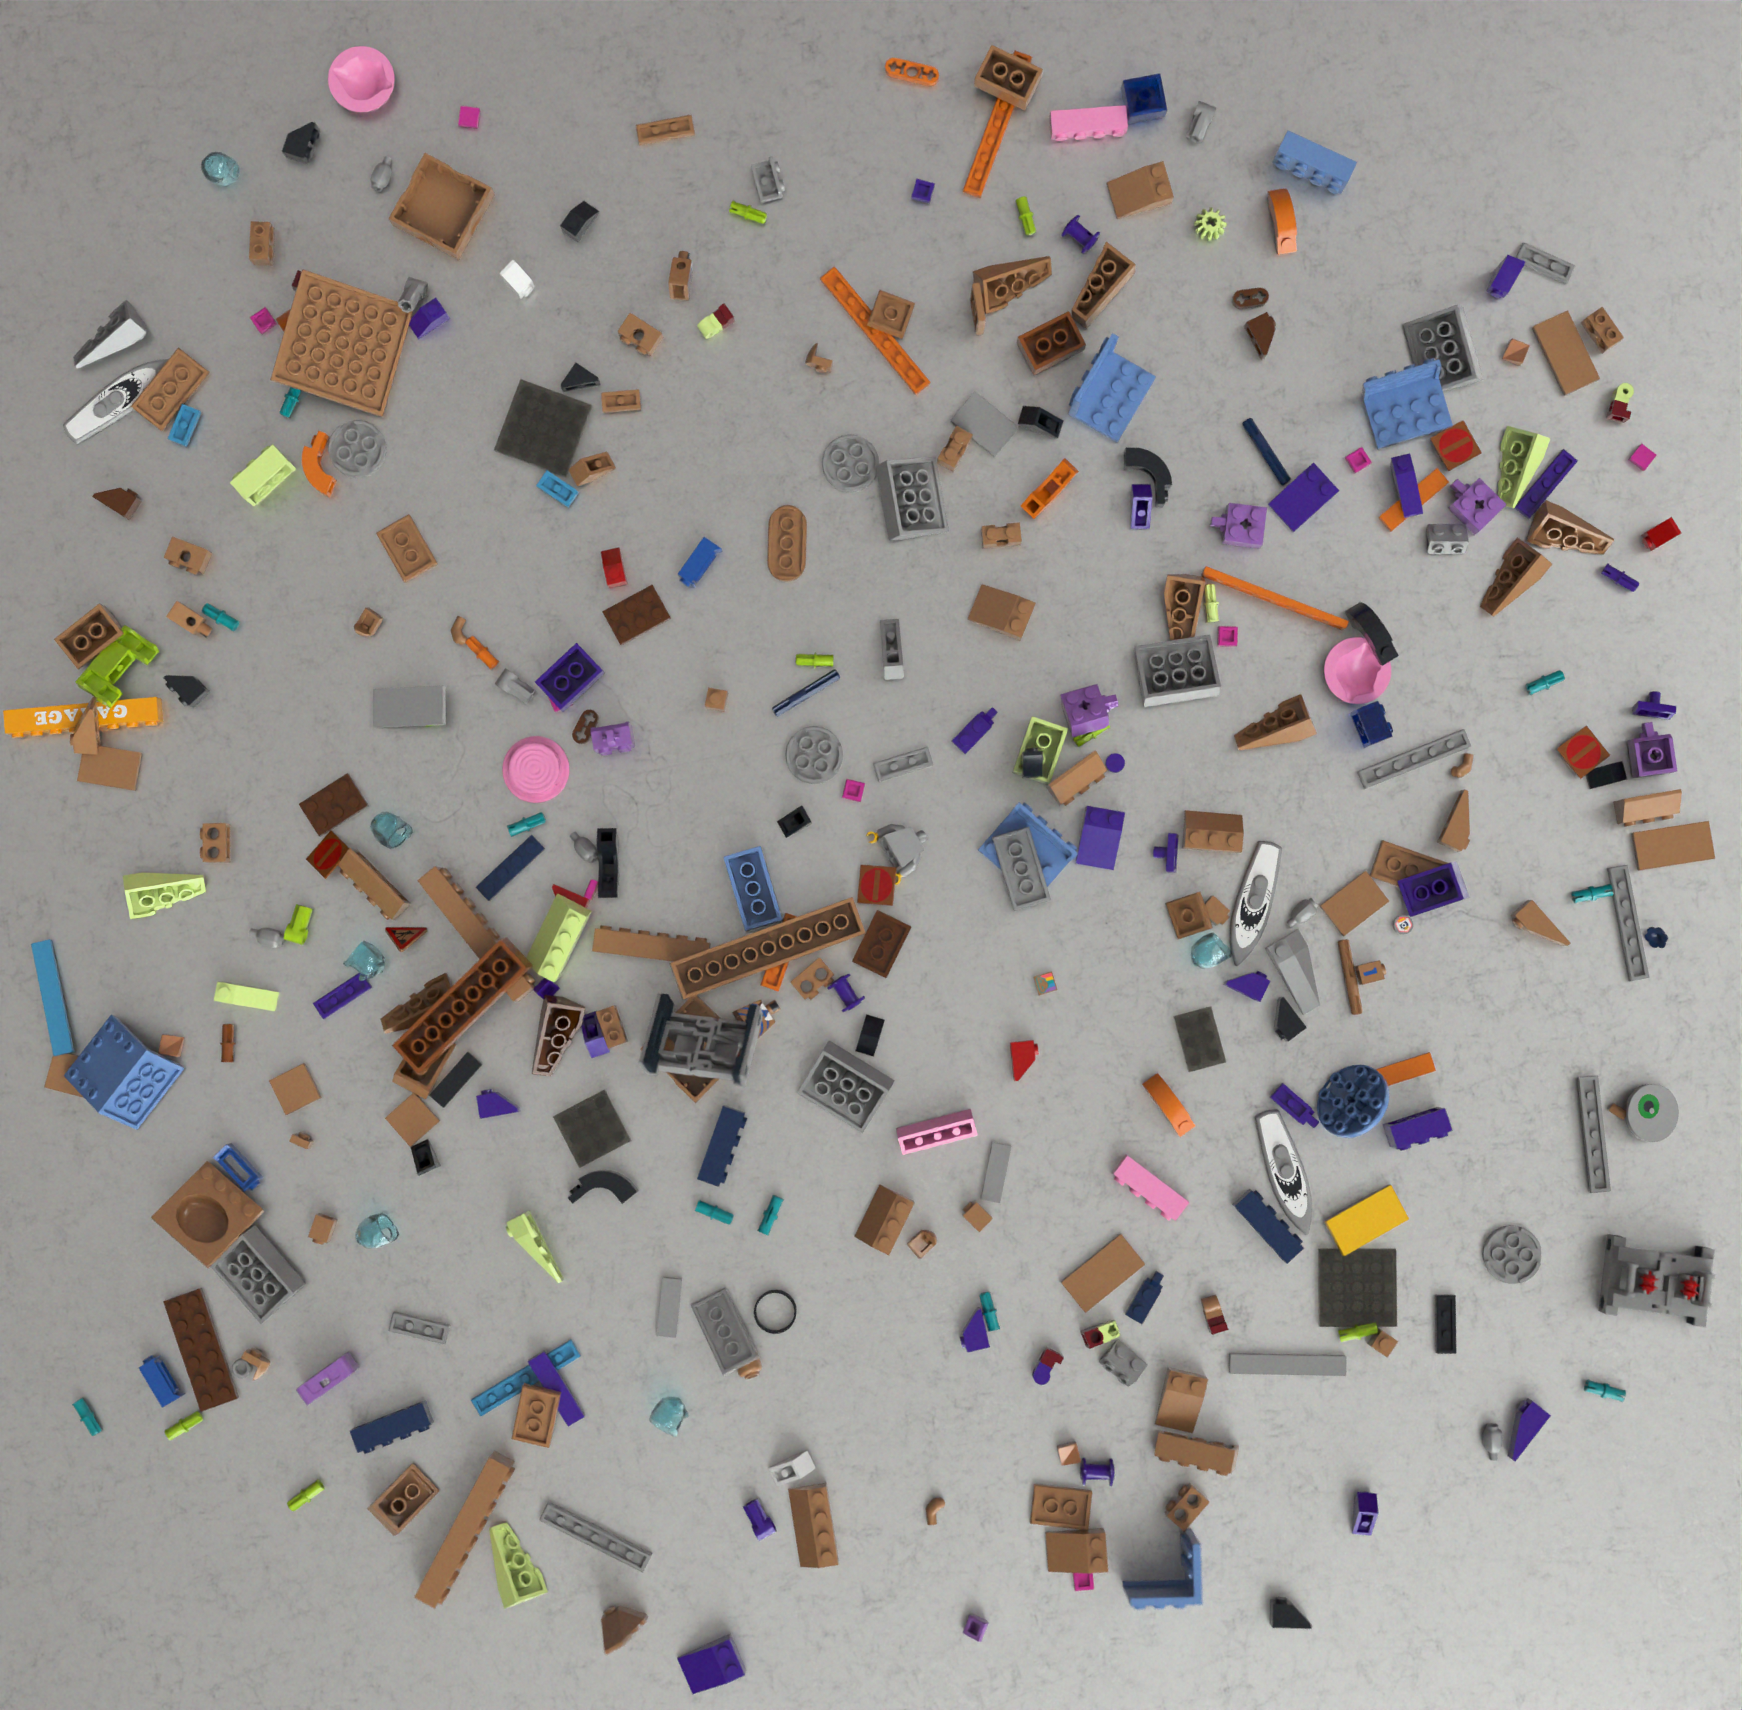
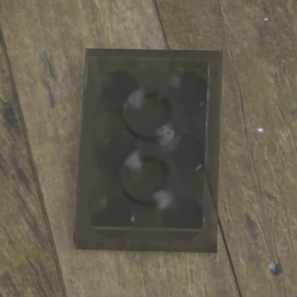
M1211 1006L1173 1016L1188 1072L1226 1062Z

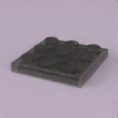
M605 1089L553 1116L579 1168L632 1141Z

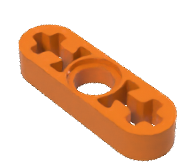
M890 58L885 64V72L892 78L926 86H934L939 80V72L933 66L899 58ZM893 64H896V68H899V69H895V71H891V66H892ZM902 65L905 66L903 74H901ZM913 67L917 70V74L909 76L906 72L907 69ZM923 70L924 75H922V78H919L920 72ZM932 72L934 77H932L931 80H928V76L926 75H929V73Z

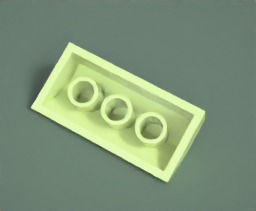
M560 894L556 895L526 957L533 965L532 968L537 974L554 983L557 981L592 912L591 910Z

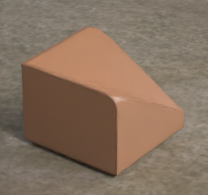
M1511 339L1502 359L1520 366L1524 362L1530 345Z
M162 1034L158 1053L181 1057L184 1037Z
M1075 1441L1057 1446L1061 1465L1081 1462Z

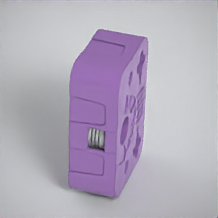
M348 1351L300 1385L296 1391L305 1404L309 1405L355 1372L359 1366Z

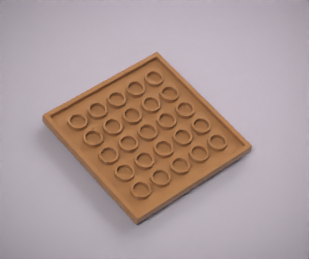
M302 269L270 380L382 417L413 311L409 313L403 312L398 306L397 301Z

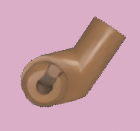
M457 616L451 628V635L456 644L464 645L467 637L463 635L461 629L466 620L460 616Z

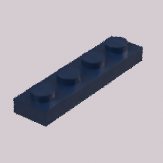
M531 835L481 881L476 888L488 901L492 900L539 856L545 848Z

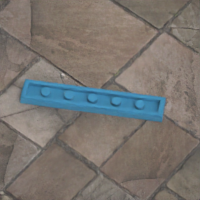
M52 940L32 943L31 947L53 1056L74 1052Z
M572 1339L547 1353L557 1370L581 1356ZM527 1365L472 1398L471 1402L481 1417L521 1393L524 1383L534 1385L539 1382V1379L531 1366Z

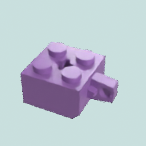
M1480 478L1471 486L1468 483L1464 485L1458 479L1450 485L1456 492L1454 496L1457 500L1449 509L1463 524H1466V527L1474 535L1481 531L1507 505Z
M1228 503L1226 514H1222L1221 517H1212L1210 526L1219 527L1220 532H1223L1222 544L1260 549L1263 545L1267 507ZM1243 522L1248 526L1246 530L1241 525Z
M1097 684L1060 694L1061 706L1072 737L1106 728L1109 725L1107 712H1110V709L1119 705L1116 694L1111 696L1101 695Z
M629 721L621 724L591 728L593 749L596 753L601 754V756L611 755L612 751L616 750L620 751V753L630 752L631 748L635 747L632 725Z
M1652 722L1642 723V733L1639 734V738L1627 740L1633 778L1677 772L1671 734L1658 735L1657 731L1654 732Z

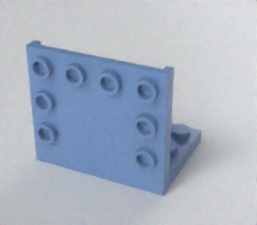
M1112 333L1110 338L1106 337L1099 353H1096L1091 362L1093 364L1090 371L1086 370L1081 379L1084 381L1082 386L1075 388L1068 404L1071 406L1068 415L1118 443L1156 376L1116 354L1114 349L1119 336Z
M1428 359L1423 361V365L1415 366V364L1404 367L1403 371L1396 372V370L1385 373L1384 377H1370L1363 383L1362 397L1378 449L1453 426L1439 381L1442 367L1440 360Z
M1019 802L978 851L1001 870L992 837L1029 826L1048 887L1063 868L1078 855L1076 852L1077 848L1070 841L1064 842L1061 839L1062 834L1055 828L1052 830L1046 826L1048 822L1040 815L1038 817L1031 813L1033 809L1025 802L1023 804Z
M111 1014L65 1073L64 1077L98 1113L137 1130L184 1068L182 1065L147 1049L116 1016Z
M1187 1528L1185 1532L1183 1531V1534H1180V1544L1184 1550V1554H1181V1566L1185 1570V1579L1123 1581V1590L1131 1607H1134V1609H1145L1146 1606H1154L1155 1609H1164L1166 1606H1173L1174 1608L1181 1609L1185 1608V1605H1202L1201 1544L1191 1528Z

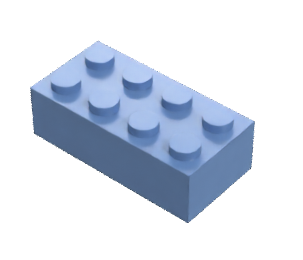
M1287 131L1272 162L1279 169L1292 171L1295 176L1299 178L1305 177L1312 184L1327 187L1328 191L1335 194L1343 192L1357 164L1352 159L1290 131Z
M761 846L724 856L745 931L783 921Z

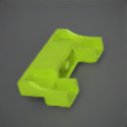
M126 625L121 628L124 634L93 659L88 668L75 681L79 688L96 697L97 701L109 708L122 695L120 689L114 686L115 682L134 660L137 659L148 665L159 652L155 644L146 640Z

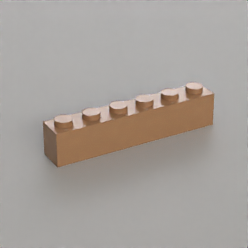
M600 925V929L595 928L592 951L674 962L710 949L711 943H708L706 938L696 937L695 941L688 940V936L676 935V938H668L669 934L657 932V936H652L650 931L638 930V934L630 933L631 929L619 928V931H612L611 926Z

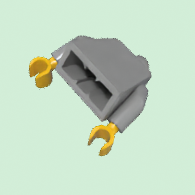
M890 824L878 829L876 833L868 832L866 836L874 834V840L869 843L873 844L878 841L892 866L897 867L896 871L899 870V873H896V876L899 878V881L895 883L897 885L902 877H906L917 868L921 859L920 853L924 850L921 843L927 840V836L923 830L915 833L911 827L905 828L903 825Z

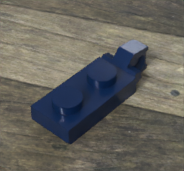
M1156 1271L1152 1279L1147 1277L1143 1281L1125 1312L1126 1316L1143 1324L1161 1293L1163 1286L1160 1285V1282L1164 1277L1163 1274Z

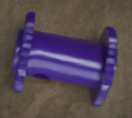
M1076 215L1065 226L1062 237H1065L1067 234L1072 236L1084 247L1081 253L1085 254L1097 242L1100 232L1098 231L1093 235L1078 222L1080 215Z
M850 974L841 976L832 982V985L827 987L828 990L834 988L844 1002L846 1008L842 1012L851 1010L865 999V996L860 999L856 996L846 979L851 976Z
M1082 1458L1080 1479L1083 1486H1085L1086 1480H1108L1109 1486L1113 1485L1115 1470L1112 1458H1109V1464H1086V1458Z

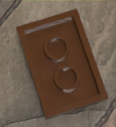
M653 584L602 611L621 646L671 619Z
M348 773L299 803V806L320 837L369 806Z
M877 910L852 962L887 978L911 926Z

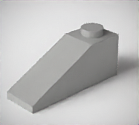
M899 619L880 620L885 680L903 679L904 671Z

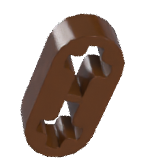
M1264 288L1239 290L1234 294L1232 303L1238 309L1261 307L1267 303L1269 294ZM1258 293L1264 296L1262 301H1259L1258 298L1252 299V297H1256ZM1239 295H1242V298H1249L1244 300L1243 304L1236 300Z
M585 710L573 730L572 738L578 744L587 743L591 738V728H596L599 716L594 710ZM592 713L595 721H590L588 726H585L587 722L585 716H590ZM583 728H586L584 732L586 738L578 740L577 732L581 733Z

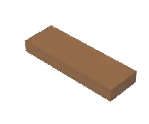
M691 115L636 125L639 145L695 135Z

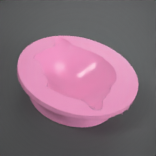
M366 46L352 47L340 53L331 64L328 73V85L332 96L341 106L354 112H368L382 106L390 97L395 83L394 71L386 56L380 51Z
M1353 637L1339 642L1331 649L1325 660L1324 677L1328 688L1337 698L1351 704H1364L1375 700L1386 690L1391 678V664L1389 661L1383 666L1380 665L1368 641L1362 637Z
M532 736L521 739L509 749L504 758L502 772L505 784L516 797L526 802L542 803L553 799L564 789L569 778L570 767L564 750L556 742L545 737Z

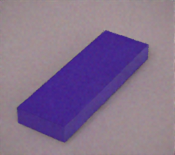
M361 971L315 1001L313 1005L322 1019H326L373 987Z

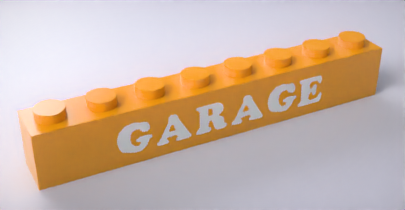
M158 697L117 700L111 708L97 702L99 730L100 727L119 729V725L135 728L138 727V724L145 723L146 726H156L157 722H163L162 699ZM89 703L3 710L5 733L12 735V738L24 737V734L31 733V736H42L43 732L62 734L63 730H69V733H74L75 726Z

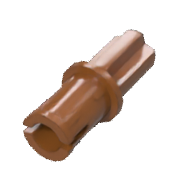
M233 1024L222 1025V1042L220 1043L222 1045L221 1062H234L233 1051L236 1043H234Z

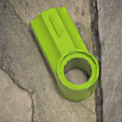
M296 904L291 922L285 929L284 940L300 945L305 943L308 935L307 927L313 909Z

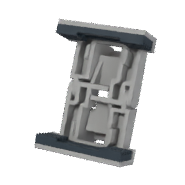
M657 994L639 1059V1064L645 1073L658 1076L659 1071L726 1079L733 1080L735 1086L745 1087L763 1019L761 1006L749 1004L745 1022L721 1018L717 1020L712 1017L675 1013L676 1006L669 994ZM667 1036L675 1044L674 1051L664 1050Z

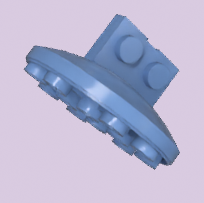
M1352 1065L1333 1073L1319 1092L1317 1114L1321 1124L1331 1134L1342 1138H1353L1368 1132L1378 1124L1386 1112L1389 1103L1388 1084L1377 1070L1367 1065Z

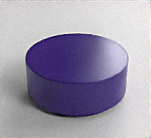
M1114 753L1107 757L1105 765L1110 772L1118 773L1124 768L1125 760L1120 754Z

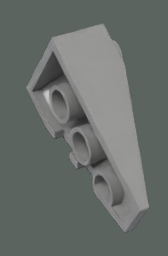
M127 300L108 316L111 320L105 327L100 326L97 329L98 332L93 340L89 339L73 357L77 369L131 346L137 340L140 341L147 333L145 323Z
M1299 929L1267 946L1265 950L1304 1015L1320 1006L1308 945Z

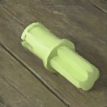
M1206 584V603L1204 605L1206 606L1207 622L1219 621L1217 605L1219 602H1216L1215 585Z

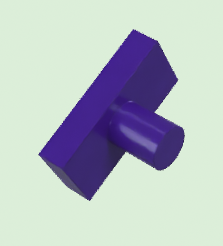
M1652 691L1649 693V702L1638 701L1632 707V715L1670 720L1676 714V706L1660 704L1661 693Z
M1168 833L1167 847L1154 846L1153 850L1154 858L1167 859L1166 872L1176 873L1179 835L1175 833Z

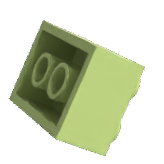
M272 444L265 447L257 459L249 461L245 470L236 473L232 477L230 484L247 502L255 506L296 468Z
M1031 717L1012 773L1022 776L1021 754L1027 748H1038V751H1043L1042 777L1029 779L1047 785L1050 784L1068 728Z

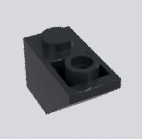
M310 122L288 133L282 149V153L286 158L308 164L309 159H312L314 154V143L320 137V130L316 123Z
M166 675L163 677L167 681L165 684L171 692L176 691L180 696L178 699L184 706L189 705L194 708L210 693L202 682L194 676Z
M1027 748L1021 754L1022 778H1041L1043 751H1038V748Z

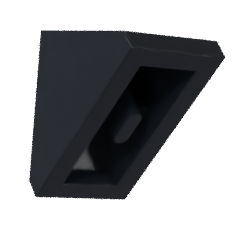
M575 363L562 381L561 389L563 392L599 386L600 381L596 375Z
M1623 761L1594 768L1586 774L1589 789L1627 780Z
M803 806L798 807L777 821L786 838L812 824Z
M866 1014L856 1047L857 1052L874 1057L884 1019Z
M428 1139L411 1147L416 1171L419 1176L441 1166Z

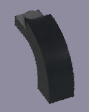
M1134 447L1125 448L1124 470H1140L1147 473L1155 485V507H1163L1165 502H1168V490H1165V488H1171L1172 478L1168 467L1159 456L1149 450Z
M1360 602L1345 611L1352 627L1360 631L1368 641L1380 665L1383 666L1399 656L1391 642L1393 639L1386 627L1368 605Z
M597 828L596 845L599 862L598 898H618L619 845L617 828Z
M597 1170L578 1179L583 1186L580 1187L578 1184L569 1191L572 1195L568 1199L573 1204L591 1189L606 1188L613 1192L623 1204L639 1190L631 1180L618 1172Z

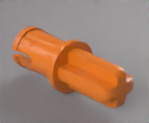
M474 636L467 639L466 645L477 655L476 658H480L490 670L499 663L488 651V647H484Z

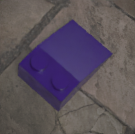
M1312 463L1268 505L1294 532L1339 492V489L1315 463Z
M1092 806L1085 807L1076 864L1114 870L1125 812Z
M1457 861L1397 881L1410 917L1469 898Z
M731 1634L677 1657L692 1694L727 1684L745 1676L746 1668Z

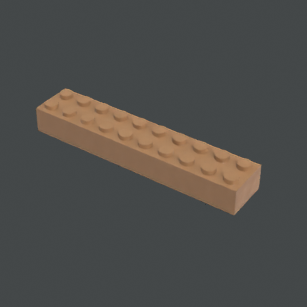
M853 897L669 964L681 998L684 1000L865 934V930Z

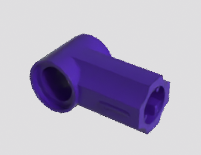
M758 1498L743 1506L752 1524L753 1532L759 1541L777 1532L773 1521L769 1516L767 1517Z

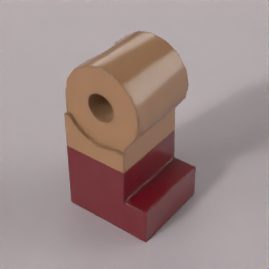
M1213 1295L1201 1299L1209 1332L1213 1335L1229 1330L1217 1296Z

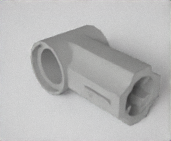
M1199 101L1186 137L1194 142H1202L1207 131L1206 129L1211 123L1217 108Z
M408 277L404 292L398 301V306L403 312L409 313L414 311L419 300L425 298L428 283Z
M506 668L495 682V685L508 694L511 693L525 704L530 701L535 693L532 687L519 680L518 676Z

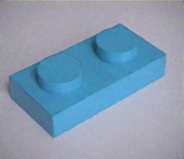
M182 404L167 439L187 447L202 412Z
M546 470L536 485L567 508L570 507L579 491L548 470Z

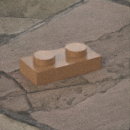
M639 389L601 393L603 413L641 410Z

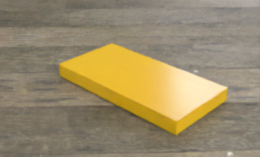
M1388 1185L1324 1222L1342 1256H1346L1409 1220V1217L1393 1187Z

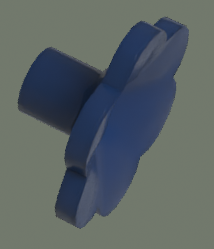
M1649 927L1645 939L1649 941L1650 946L1653 948H1664L1668 941V936L1660 927Z

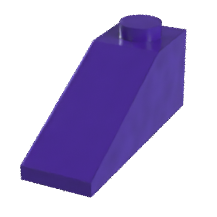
M1507 255L1494 270L1487 292H1490L1493 297L1504 298L1512 288L1526 261Z
M1410 453L1392 457L1390 467L1404 518L1423 514Z
M1529 1398L1519 1404L1515 1416L1508 1457L1515 1462L1551 1416Z

